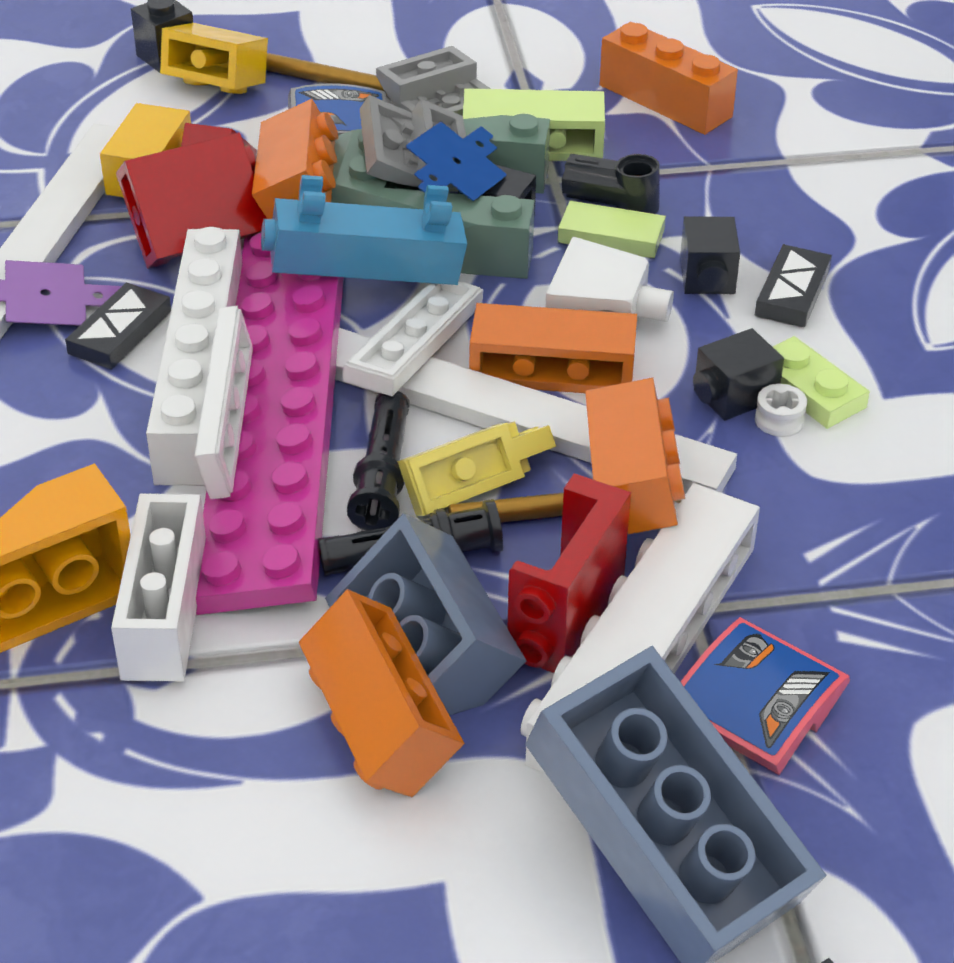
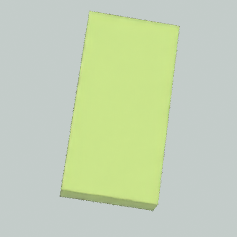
M569 201L558 227V242L569 244L572 237H576L638 256L655 258L665 230L666 216Z

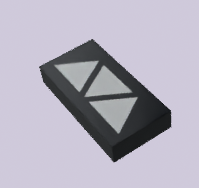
M783 244L756 301L755 316L805 327L829 273L832 255Z
M126 282L65 339L67 353L113 369L171 312L170 297Z

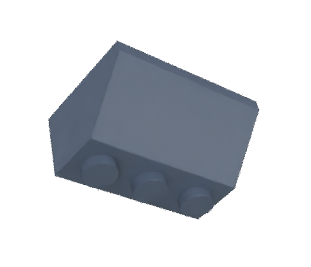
M403 513L325 597L329 607H331L349 589L391 607L449 715L484 705L526 662L525 657L453 536L406 513Z

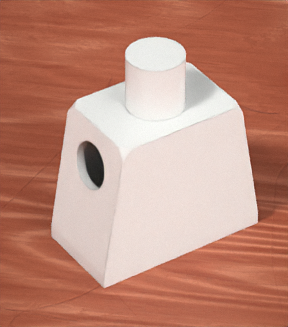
M572 237L546 292V308L637 314V322L639 317L668 322L672 310L674 292L647 286L649 262L645 257Z

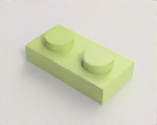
M793 336L773 346L784 357L781 384L791 385L800 389L807 398L806 413L828 429L867 408L870 391L797 337Z

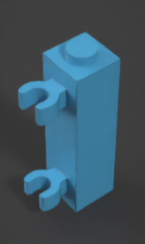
M302 175L299 186V200L275 198L272 219H263L261 248L262 251H270L272 273L458 285L467 248L461 212H452V203L446 202L449 192L448 186L427 185L423 209L325 202L326 195L322 193L323 176Z

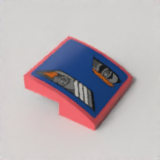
M739 617L706 649L681 680V683L729 747L780 775L810 729L815 732L818 731L849 684L850 676Z

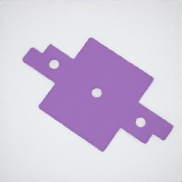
M6 260L5 280L0 279V301H4L6 304V322L80 326L86 320V306L100 307L122 286L84 284V266L81 264ZM42 290H48L50 294L45 296L42 295L40 292ZM101 293L103 297L95 298L93 294Z

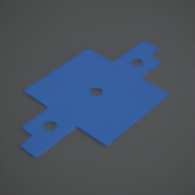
M439 122L408 143L406 148L426 163L424 167L414 173L422 181L418 188L425 193L427 185L448 186L452 184L470 200L475 201L507 176L504 171L486 158L497 149L489 141L493 138V135L480 126L466 137L461 138L443 122ZM476 141L482 143L483 147L478 146ZM453 158H457L461 163L454 162ZM429 175L435 176L437 181L431 180Z

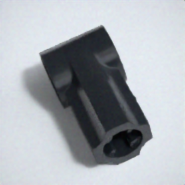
M570 154L565 162V170L562 177V193L566 194L569 198L612 204L620 209L656 214L660 206V164L657 159L646 154L627 155L618 161Z

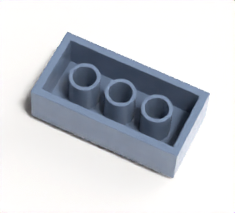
M653 645L540 712L525 743L526 747L681 963L716 962L800 904L827 876Z

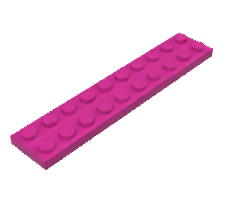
M262 232L255 236L244 238L242 269L236 306L238 305V308L242 311L252 342L253 352L233 492L230 497L210 499L206 490L203 510L206 540L196 594L197 615L317 601L321 553L318 538H322L344 277L272 273L270 251H262L261 248Z

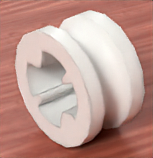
M771 384L764 387L758 393L755 422L763 432L773 436L784 437L792 436L803 428L807 398L800 389L787 384Z

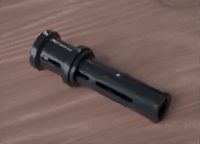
M397 391L393 396L382 393L376 396L366 456L356 464L353 472V482L356 486V491L351 494L348 500L347 516L355 526L365 531L392 526L399 518L400 505L396 496L402 491L405 482L397 461H400L406 416L410 407L409 399L400 391ZM384 434L389 435L388 441L383 440ZM377 472L383 473L381 484L375 483ZM376 499L378 500L376 514L372 516L370 515L372 500Z
M493 499L483 501L480 508L447 513L444 508L436 509L434 513L429 514L428 519L421 520L453 536L462 552L490 548L493 553L503 551L502 527L498 509ZM391 526L342 536L318 538L324 576L351 570Z

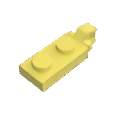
M514 421L493 425L397 462L415 515L425 516L433 513L436 509L449 507L450 504H457L524 478V473L531 470L527 458L554 448L556 444L549 425L540 428L536 426L518 432Z

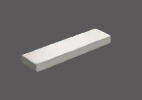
M460 281L458 285L429 283L343 364V382L393 396L475 313L476 303H482L483 289Z
M238 305L223 307L218 310L194 455L210 499L230 497L234 487L253 352L252 342L242 311L238 308Z

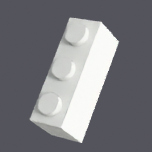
M139 494L111 627L120 680L185 681L197 610L196 594L206 540L201 494Z

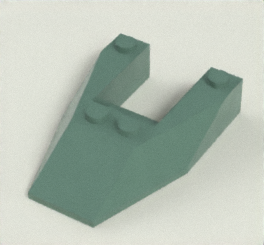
M530 114L463 119L466 136L480 126L493 135V138L489 141L497 149L488 155L487 159L496 165L536 175V193L544 194L549 168L550 119L536 118ZM362 129L351 130L338 135L339 138L335 140L337 163L334 164L333 168L336 187L332 189V203L423 209L425 193L418 187L386 181L367 174ZM476 141L478 146L483 147L482 143ZM448 193L446 202L452 203V212H461L467 239V248L461 273L528 279L533 252L535 200L501 195L498 197L480 196L475 201H472L464 194Z

